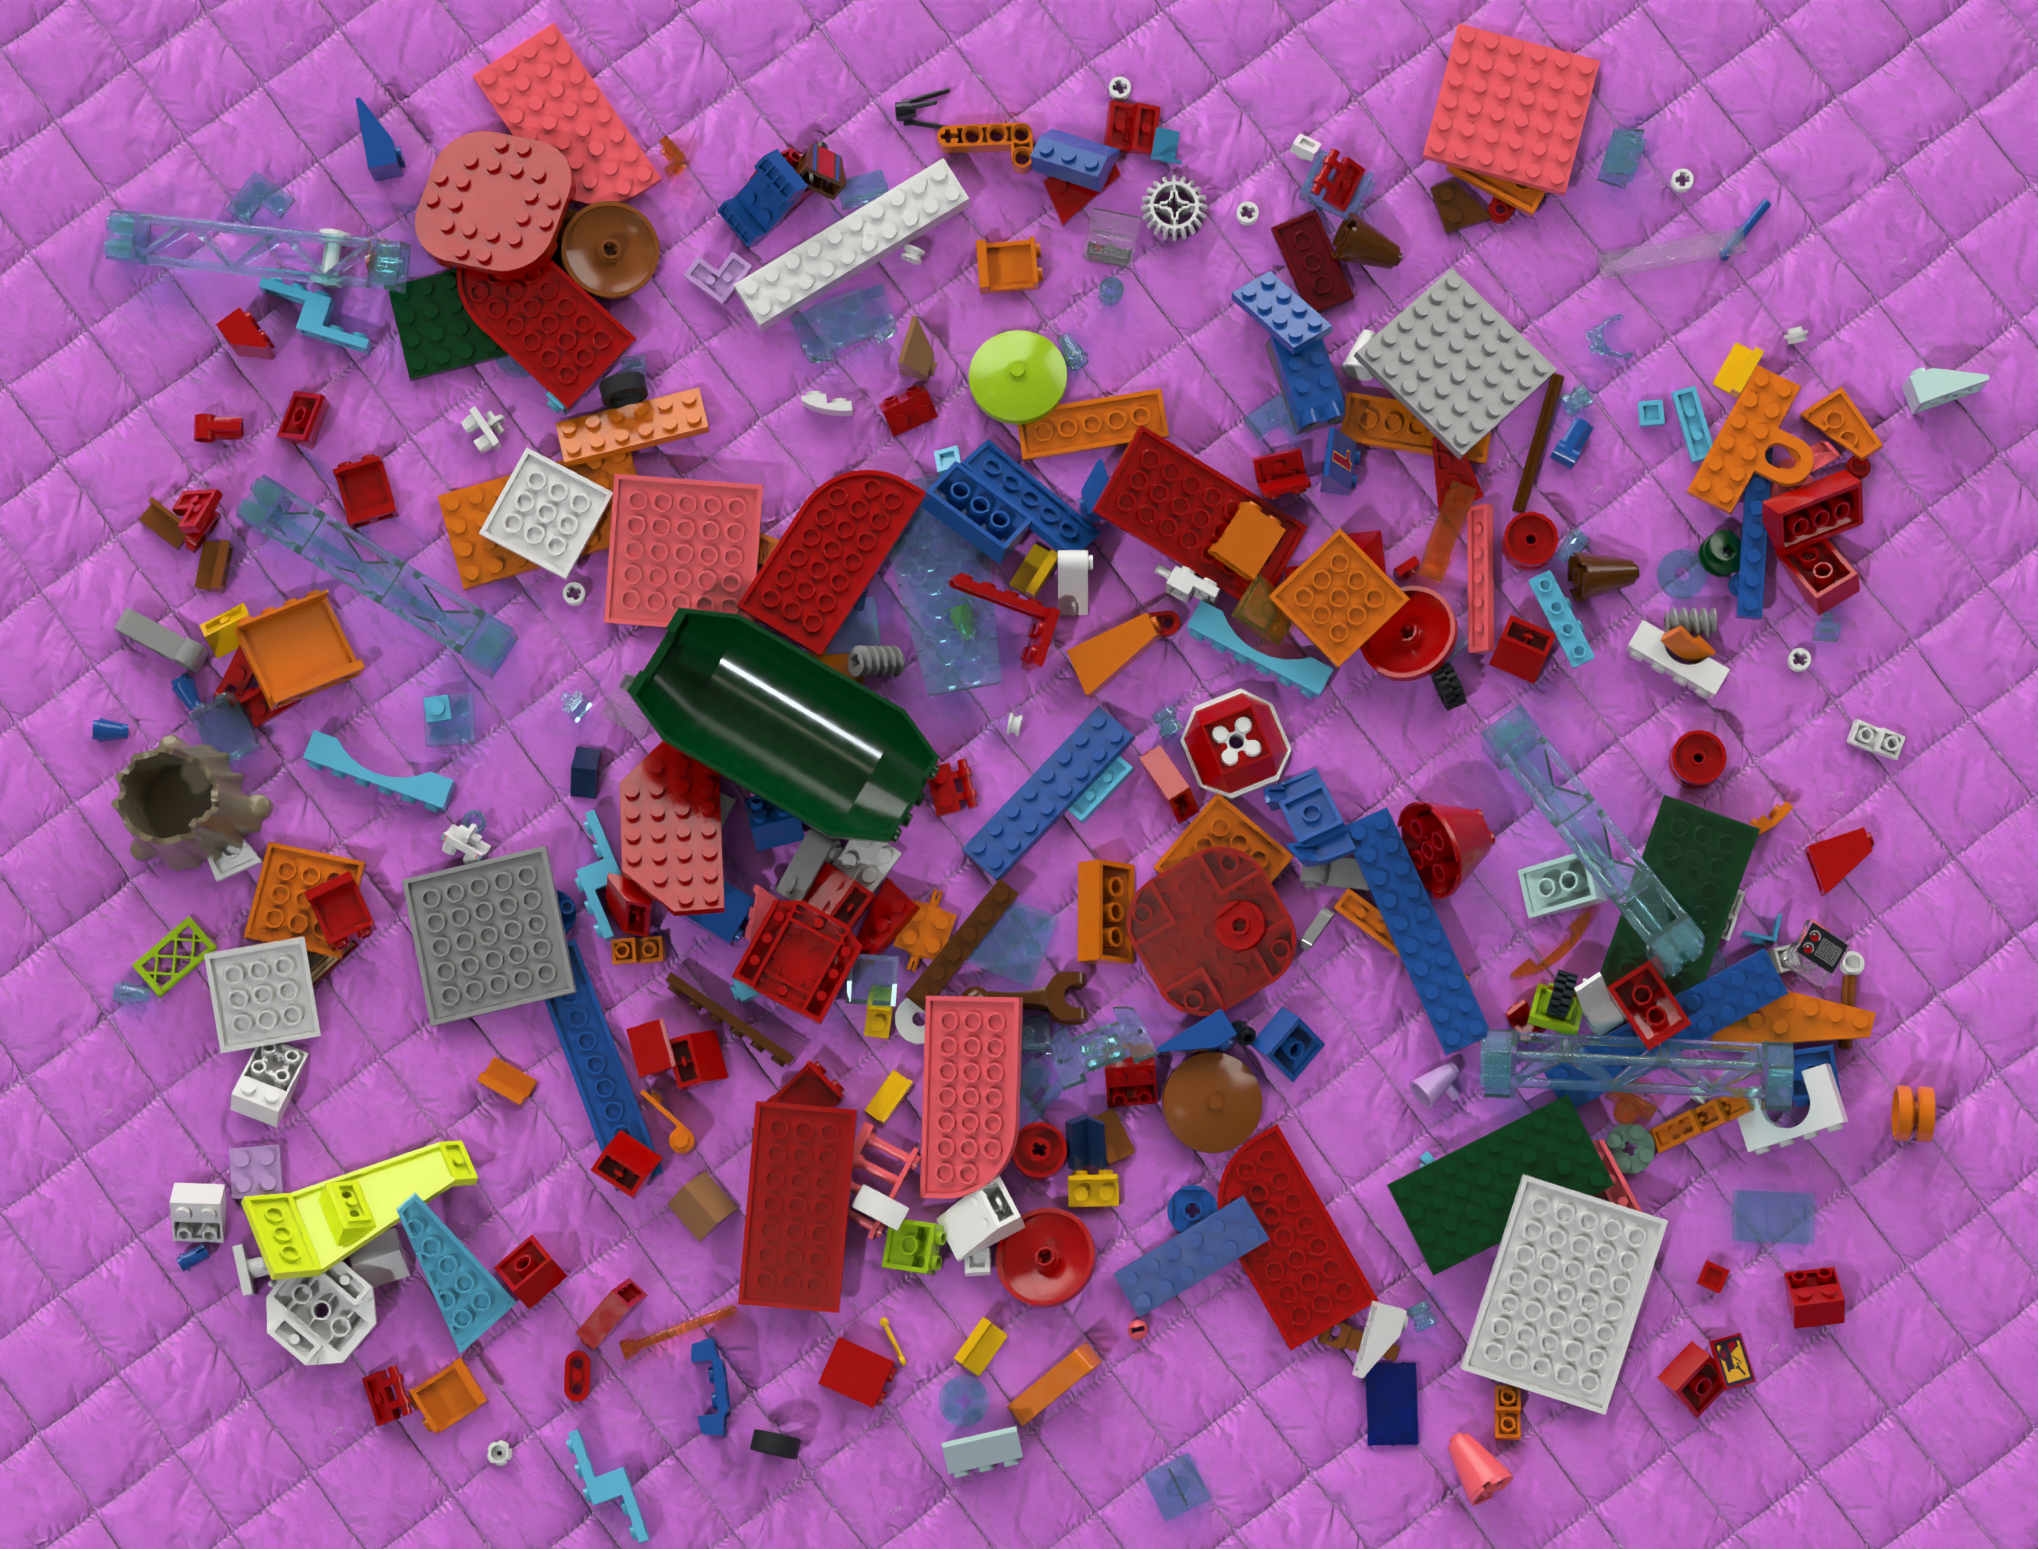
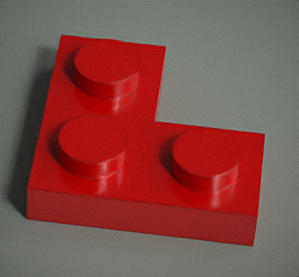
M218 489L190 490L181 493L172 510L177 516H184L178 525L182 533H199L206 527L208 519L217 509L218 503L223 496Z

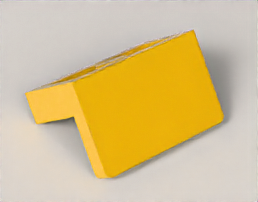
M1735 343L1714 379L1713 386L1738 399L1764 351L1758 347H1755L1752 351L1739 343Z
M1034 544L1010 581V586L1029 598L1035 599L1057 565L1058 553L1052 549L1049 552L1038 544Z
M244 602L200 625L203 635L216 658H221L238 649L239 642L234 630L240 619L250 615Z
M892 1070L864 1111L885 1126L914 1086L913 1081Z
M983 1317L958 1351L954 1360L975 1375L980 1376L1006 1340L1007 1334Z

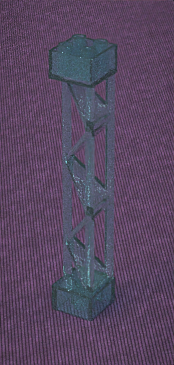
M112 209L110 215L106 218L108 239L104 241L103 253L106 254L105 259L118 263L145 266L157 265L406 294L411 245L402 241ZM151 225L172 227L149 245ZM193 231L224 263L156 256L153 254ZM207 231L264 238L233 262ZM285 241L316 273L247 266L245 264ZM299 241L356 247V249L325 272ZM369 256L367 279L338 275Z
M263 474L260 479L256 478L250 487L251 493L247 499L241 500L236 509L238 512L236 516L245 527L266 540H269L270 537L460 654L469 666L490 679L494 677L518 640V636L512 627L473 605ZM292 504H295L306 512H288ZM277 527L280 529V531L282 532V534H281L280 532L276 531V528H277ZM348 538L386 561H363ZM341 570L355 573L362 583ZM429 588L465 610H443ZM420 619L436 623L441 632Z
M1521 704L1483 730L1480 736L1484 752L1499 771L1505 767L1510 771L1645 942V956L1651 961L1663 978L1668 975L1672 977L1683 969V964L1689 960L1693 962L1700 958L1704 953L1705 935L1658 879L1545 737ZM1548 755L1577 792L1554 785ZM1606 828L1635 865L1612 858ZM1596 865H1598L1601 868L1602 873L1596 867ZM1666 904L1678 917L1671 923H1669Z
M1487 1029V1038H1482L1480 1087L1485 1088L1484 1097L1515 1099V1087L1757 1098L1760 1099L1761 1110H1792L1794 1051L1793 1043L1762 1041V1043L1668 1039L1652 1050H1646L1640 1056L1589 1054L1581 1046L1599 1045L1646 1048L1638 1037L1518 1032V1030ZM1517 1042L1551 1043L1542 1052L1517 1051ZM1679 1049L1747 1053L1738 1061L1686 1058ZM1517 1061H1531L1516 1074ZM1561 1063H1569L1597 1081L1533 1077ZM1600 1064L1625 1065L1628 1067L1613 1079ZM1661 1067H1667L1694 1085L1631 1082ZM1698 1069L1726 1071L1711 1083ZM1760 1072V1088L1729 1087Z

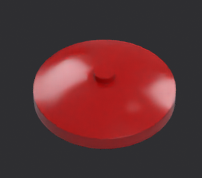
M1421 586L1400 587L1410 600L1360 647L1364 658L1371 668L1385 678L1395 681H1413L1424 678L1438 670L1450 657L1455 647L1458 636V624L1452 608L1440 594Z
M1058 1208L1031 1210L1021 1215L1026 1228L999 1241L996 1251L997 1273L1003 1286L1018 1301L1038 1308L1056 1307L1075 1298L1089 1283L1096 1266L1095 1242L1085 1224L1072 1213Z

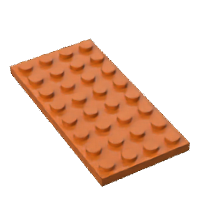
M631 452L567 467V469L612 492L614 488V474L637 475ZM564 460L556 461V463L565 467ZM511 475L437 496L464 591L542 569V567L479 534ZM613 498L580 557L609 549Z

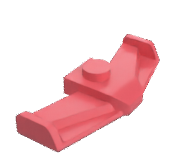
M1821 440L1810 446L1814 459L1812 472L1840 458L1839 452L1829 442ZM1793 457L1783 459L1775 467L1791 469L1795 466L1796 460ZM1809 476L1801 484L1791 487L1780 486L1771 482L1770 498L1815 480Z

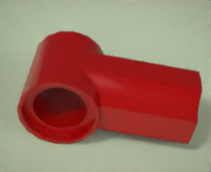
M196 414L194 416V441L211 443L216 440H242L244 426L242 417H217L212 414Z

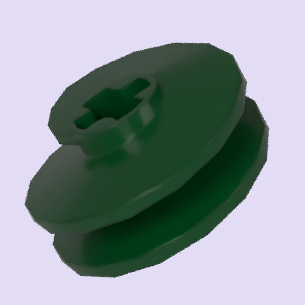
M1720 530L1708 536L1698 549L1699 561L1703 568L1716 577H1727L1738 571L1741 540L1729 530Z

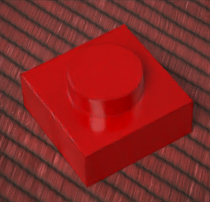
M1414 555L1394 568L1393 575L1397 581L1403 578L1407 581L1418 573L1417 569L1420 566V562Z
M1706 1260L1696 1284L1720 1294L1730 1270Z

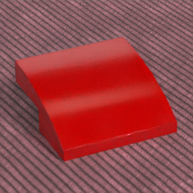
M1111 100L1108 103L1104 145L1119 149L1123 153L1151 155L1155 131L1159 126L1161 107L1139 102L1134 105Z

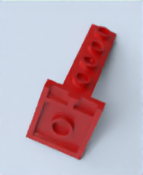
M959 573V575L950 577L948 584L952 589L1036 619L1035 624L1032 623L1027 636L1030 638L1028 646L1023 648L1020 660L1023 661L1021 668L1032 671L1043 667L1061 610L1041 606L1042 602L1036 599L1028 598V600L1019 598L1017 592L1005 590V592L997 590L996 585L990 582L982 581V584L975 582L972 576L965 573Z

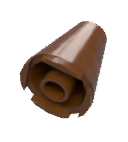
M1349 213L1350 219L1342 221L1334 237L1332 245L1336 246L1335 253L1331 251L1332 258L1338 261L1386 269L1398 266L1402 259L1400 246L1358 215Z
M1574 552V556H1570L1568 560L1567 577L1568 581H1573L1574 589H1570L1573 599L1577 602H1583L1633 585L1636 579L1639 578V567L1630 559Z

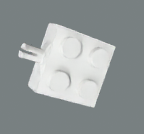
M1159 563L1154 572L1167 578L1165 593L1188 604L1191 596H1194L1214 607L1219 598L1220 589L1216 587L1217 583L1206 577L1203 580L1196 577L1195 572L1188 567L1182 566L1179 568L1175 566L1174 570H1170Z

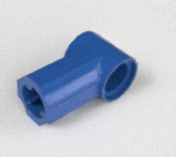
M1575 417L1565 436L1559 440L1549 458L1571 470L1594 427L1587 421Z

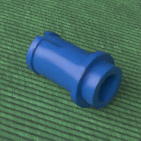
M202 1243L185 1254L180 1253L176 1260L183 1272L187 1269L191 1271V1267L210 1258V1255Z

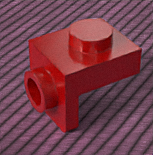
M1523 999L1519 1003L1512 1004L1505 1013L1508 1025L1527 1045L1546 1031V1028L1527 1023L1531 1009L1528 1002Z

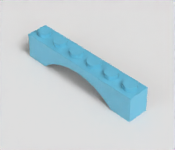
M1200 600L1187 625L1186 631L1190 632L1189 636L1199 642H1202L1203 639L1212 644L1211 647L1220 653L1227 651L1233 654V659L1244 665L1248 662L1256 666L1255 670L1265 676L1271 674L1277 677V682L1289 688L1292 685L1300 689L1299 693L1309 699H1313V697L1319 699L1333 672V668L1312 657L1280 659L1256 651L1235 634L1228 624L1223 611Z
M313 730L303 756L305 761L309 762L308 767L318 771H322L323 768L331 770V775L344 780L348 776L355 779L354 783L365 788H368L369 784L378 787L377 791L387 796H391L392 793L401 796L402 801L413 805L416 801L425 804V809L438 813L439 810L446 812L456 786L454 780L433 772L405 778L388 777L374 773L354 761L337 738Z

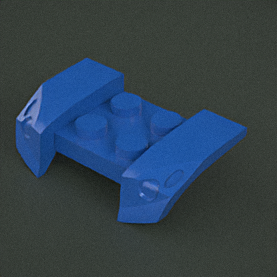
M1316 768L1264 788L1266 804L1269 805L1272 811L1282 810L1297 841L1296 843L1286 844L1287 847L1304 866L1312 867L1328 864L1357 851L1344 821Z

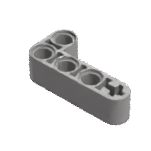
M128 607L125 608L114 627V630L195 674H198L210 653L196 641L188 637L184 638Z

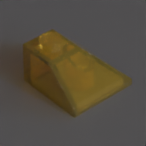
M1258 573L1255 579L1251 581L1232 616L1259 639L1279 646L1291 626V621L1268 599V596L1276 588Z

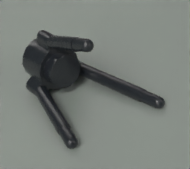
M946 88L915 98L903 99L901 102H895L897 122L903 121L904 126L914 125L933 129H940L946 126L912 120V118L917 117V108L937 104L936 100L921 101L947 94L951 90Z

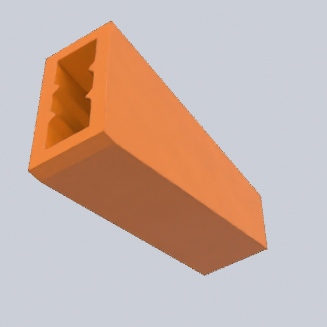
M1146 612L1066 650L1086 696H1096L1161 638L1159 630L1162 628L1156 616L1152 617L1151 614Z

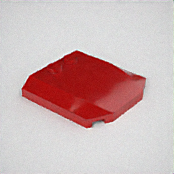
M774 899L735 969L732 978L809 1021L821 1025L863 950V946L846 923L803 900L780 901Z

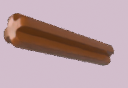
M1854 975L1843 976L1841 1004L1855 1007L1857 977ZM1853 1039L1838 1040V1048L1852 1049Z

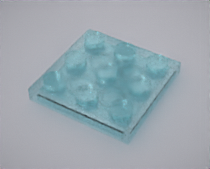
M1015 901L965 963L1032 988L1058 917Z

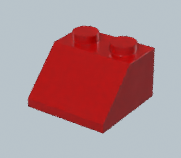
M533 1235L529 1236L494 1267L513 1293L529 1310L567 1277L558 1263Z
M1693 1341L1657 1377L1668 1392L1697 1419L1724 1391L1715 1360Z

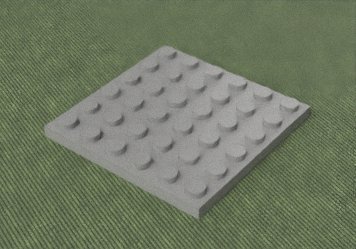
M1453 268L1438 279L1354 355L1459 460L1557 371L1533 345Z
M547 846L402 880L430 1025L432 1027L577 993Z

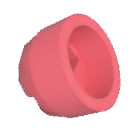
M1134 1320L1128 1326V1334L1133 1340H1142L1148 1333V1327L1142 1320ZM1144 1326V1331L1132 1333V1328Z

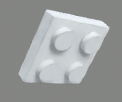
M850 840L843 848L839 858L832 865L874 893L900 859L902 853L888 843Z

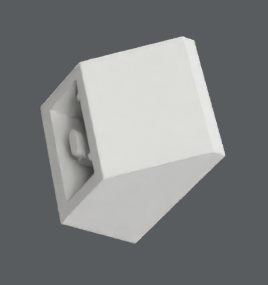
M174 1183L170 1199L173 1241L224 1243L227 1205L224 1184Z

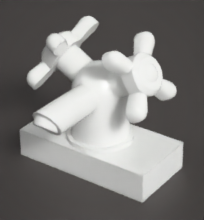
M243 1244L232 1246L242 1294L244 1297L255 1296L253 1280L266 1275L270 1276L263 1257L249 1259L246 1246ZM281 1279L272 1280L268 1285L274 1288Z

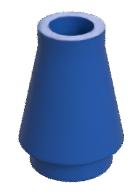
M188 673L170 682L173 686L171 689L188 708L189 712L202 706L194 678L190 677Z
M103 718L93 720L92 740L105 742L128 739V724Z

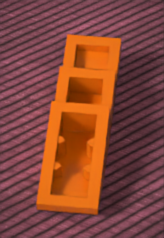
M1740 1087L1720 1098H1715L1695 1109L1688 1110L1648 1131L1654 1140L1658 1153H1662L1754 1111V1107L1745 1087Z

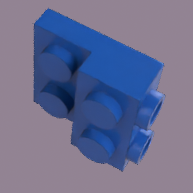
M1833 1045L1782 1052L1788 1104L1794 1103L1795 1107L1810 1105V1097L1801 1071L1822 1064L1831 1065L1841 1095Z

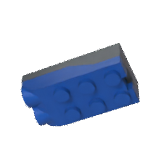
M1270 335L1265 347L1296 435L1342 423L1345 418L1344 400L1323 339L1293 355L1277 339Z

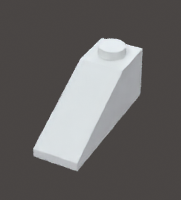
M1372 1300L1353 1375L1364 1378L1399 1338L1401 1331L1406 1329L1408 1323L1406 1310Z

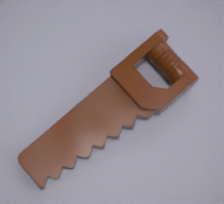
M1340 1322L1336 1325L1342 1328L1338 1339L1333 1342L1329 1341L1333 1327L1319 1335L1317 1342L1336 1349L1345 1350L1348 1348L1350 1351L1355 1349L1358 1353L1364 1332ZM1392 1344L1382 1357L1386 1360L1392 1359L1395 1362L1400 1347Z

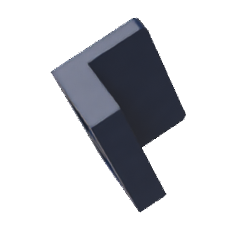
M1086 1114L1066 1121L1068 1168L1075 1171L1089 1164L1100 1169L1107 1168L1104 1122Z

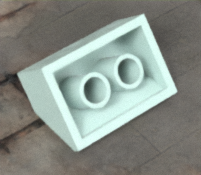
M1016 1426L941 1443L948 1474H954V1478L970 1475L969 1470L979 1468L980 1473L994 1470L995 1464L1004 1463V1467L1019 1464L1018 1459L1023 1458Z

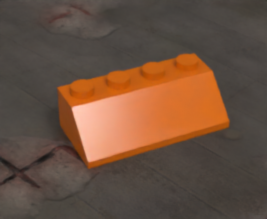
M1100 859L1078 862V962L1090 964H1134V948L1127 932V914L1130 903L1135 896V865Z

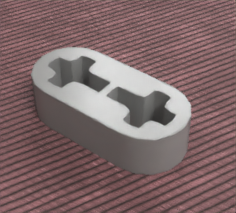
M1324 906L1297 945L1308 952L1335 913Z

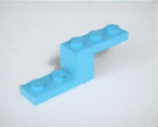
M272 276L269 279L261 277L259 288L262 293L303 305L296 326L299 334L370 354L372 344L366 335L359 332H353V335L345 333L343 328L335 325L327 327L335 305L328 293L316 290L315 293L306 291V287L296 283L289 286L283 284V280Z
M591 810L585 813L587 820L583 821L588 835L594 834L597 843L593 844L598 858L603 856L604 859L576 870L578 877L574 880L579 891H585L588 900L584 901L589 915L594 914L598 922L593 924L598 937H604L605 941L609 942L616 938L597 893L606 889L608 873L622 874L595 810Z
M577 1429L569 1432L570 1439H567L566 1443L570 1454L575 1453L578 1463L574 1464L578 1477H583L587 1486L583 1488L587 1502L592 1501L593 1506H597L623 1496L624 1500L620 1504L624 1515L630 1516L632 1525L628 1527L632 1539H638L640 1544L650 1541L626 1468L622 1467L596 1477L580 1430Z

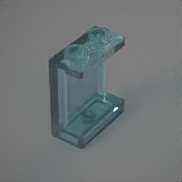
M875 596L865 598L863 611L852 610L824 655L849 654L858 645L881 646Z
M228 691L214 697V702L208 705L206 703L199 704L192 708V713L188 714L189 719L194 722L203 743L213 746L219 752L227 753L228 758L226 762L230 761L229 764L262 748L236 694H229Z

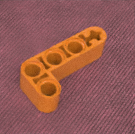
M1026 123L947 125L940 128L937 132L938 148L944 153L1011 151L1012 168L1015 172L1026 174L1033 168L1030 157L1033 151V135L1031 127ZM1023 132L1028 135V138L1024 141H1019L1015 136ZM999 133L1004 138L999 142H994L991 140V136ZM974 134L979 137V140L975 143H970L966 138ZM958 135H961L962 143H959ZM946 136H951V143H946ZM1020 156H1025L1029 161L1021 165L1016 162V159Z
M1087 1342L1084 1343L1012 1401L1007 1408L1023 1427L1079 1380L1102 1363V1360Z

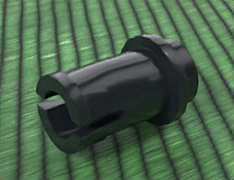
M1235 1020L1231 1025L1237 1033V1041L1244 1046L1254 1043L1256 1039L1255 1030L1247 1026L1244 1021Z

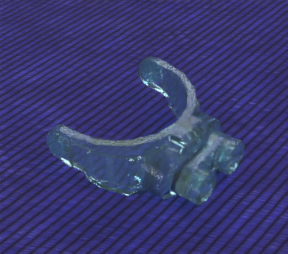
M1622 314L1609 317L1601 325L1595 326L1594 330L1585 331L1587 341H1591V345H1588L1590 354H1607L1616 359H1630L1633 357L1632 352L1622 354L1613 351L1606 345L1603 339L1604 327L1610 322L1623 319L1624 316Z

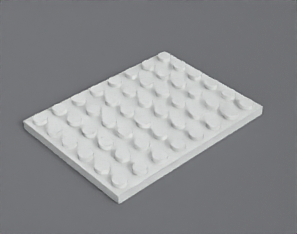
M1523 1174L1460 1369L1606 1415L1668 1221Z

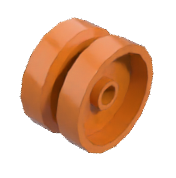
M1895 1086L1891 1110V1127L1894 1141H1908L1912 1136V1132L1917 1142L1932 1141L1935 1127V1094L1933 1087L1919 1086L1913 1095L1910 1086Z

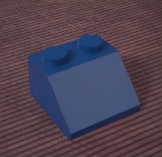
M1103 459L1097 460L1081 490V498L1078 499L1080 515L1082 519L1086 518L1090 524L1105 520L1092 512L1094 505L1109 480Z
M1283 1006L1257 1035L1254 1043L1251 1044L1268 1063L1291 1082L1297 1079L1325 1045L1300 1017Z

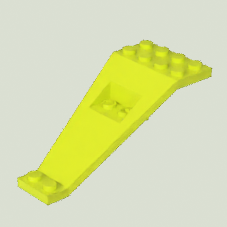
M462 1140L446 1141L405 1153L292 1193L244 1196L241 1204L271 1279L320 1276L399 1223L401 1219L396 1208L414 1192L427 1204L453 1186L476 1185L478 1176Z

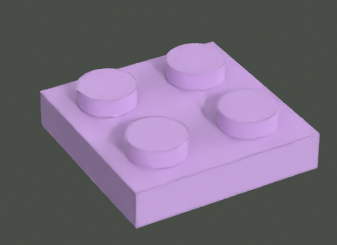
M281 1145L229 1149L233 1200L243 1199L244 1196L284 1193Z

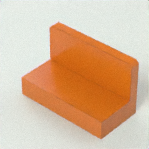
M496 1057L491 1060L485 1073L481 1072L477 1079L480 1084L521 1107L524 1106L537 1084V1081Z

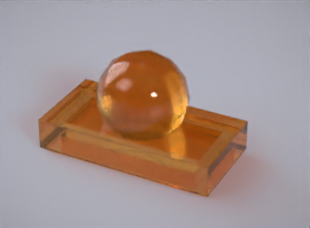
M1615 1084L1610 1086L1604 1097L1616 1103L1613 1109V1116L1622 1125L1634 1123L1637 1116L1650 1121L1657 1109L1655 1105Z

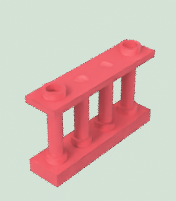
M864 1122L854 1144L852 1172L854 1168L857 1170L861 1168L894 1185L889 1198L895 1200L910 1169L915 1171L921 1160V1157L918 1156L920 1151L914 1147L911 1154L893 1146L876 1137L877 1134L873 1132L875 1127ZM873 1146L906 1163L899 1177L865 1160V1156L861 1155L865 1147ZM851 1178L850 1192L857 1195L861 1185L853 1182V1178ZM849 1208L848 1219L869 1229L868 1239L873 1241L875 1236L881 1237L886 1227L885 1224L878 1220L875 1222Z

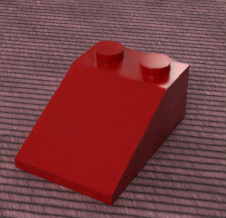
M1828 539L1783 556H1779L1777 551L1774 550L1776 557L1804 600L1818 616L1860 591L1858 573Z
M1650 960L1607 987L1608 994L1616 1008L1648 1051L1692 1024Z

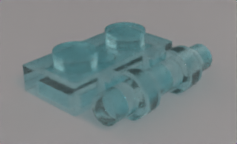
M1034 1057L1021 1070L1020 1111L1025 1105L1031 1109L1025 1116L1031 1123L1046 1113L1045 1109L1053 1100L1059 1098L1061 1090L1066 1086L1059 1079L1052 1086L1046 1081L1052 1073ZM1042 1088L1046 1093L1036 1103L1031 1098Z

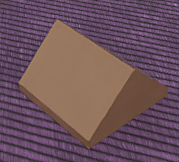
M705 1171L685 1184L667 1203L699 1242L738 1210Z

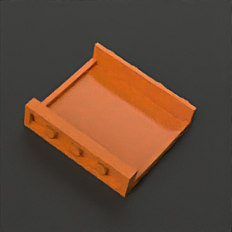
M319 589L307 593L305 598L297 600V598L290 599L283 603L282 607L276 609L269 607L263 610L261 615L253 618L251 615L243 617L236 625L234 630L235 636L271 711L361 676L365 669L362 660H356L327 599L328 589L321 592Z

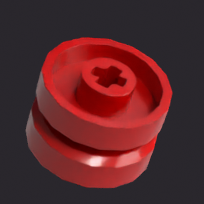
M1531 511L1517 515L1506 526L1501 546L1505 559L1514 568L1525 572L1538 571L1545 567L1553 558L1559 541L1557 528L1552 520L1541 513ZM1528 539H1532L1533 544L1527 543Z
M1703 730L1687 732L1677 740L1669 753L1668 766L1670 774L1677 783L1685 788L1696 790L1708 787L1717 780L1725 768L1727 759L1725 746L1711 732ZM1694 756L1696 759L1701 758L1702 761L1700 763L1696 762Z
M1033 1122L1024 1126L1019 1131L1012 1159L1016 1168L1025 1177L1033 1180H1046L1056 1176L1063 1168L1067 1159V1144L1063 1134L1055 1126L1045 1122ZM1038 1147L1043 1148L1044 1155H1035V1149Z

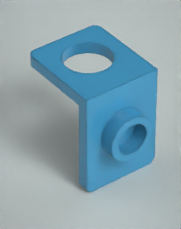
M1156 128L1150 160L1169 164H1182V160L1175 159L1180 132Z
M1778 913L1775 917L1771 937L1749 931H1743L1740 937L1751 940L1750 943L1756 946L1774 945L1777 941L1782 914Z

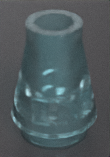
M1065 333L1057 339L1066 366L1070 367L1072 371L1081 369L1088 363V353L1076 342L1070 333Z
M1576 527L1573 531H1569L1555 556L1566 565L1569 557L1574 556V552H1582L1588 548L1587 544L1591 540Z
M123 980L115 982L112 1002H118V1005L148 1003L150 988H144Z

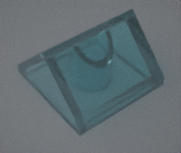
M860 954L847 977L845 1004L896 1007L899 956Z
M1048 1015L1023 1017L1021 1056L1051 1054Z
M1189 1453L1143 1475L1165 1521L1211 1500Z

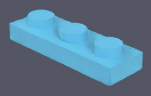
M1696 386L1671 392V398L1691 464L1704 461L1713 442Z
M1119 756L1067 811L1084 824L1134 772L1133 767Z

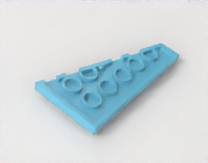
M414 1192L396 1210L456 1347L461 1354L517 1302L417 1193Z

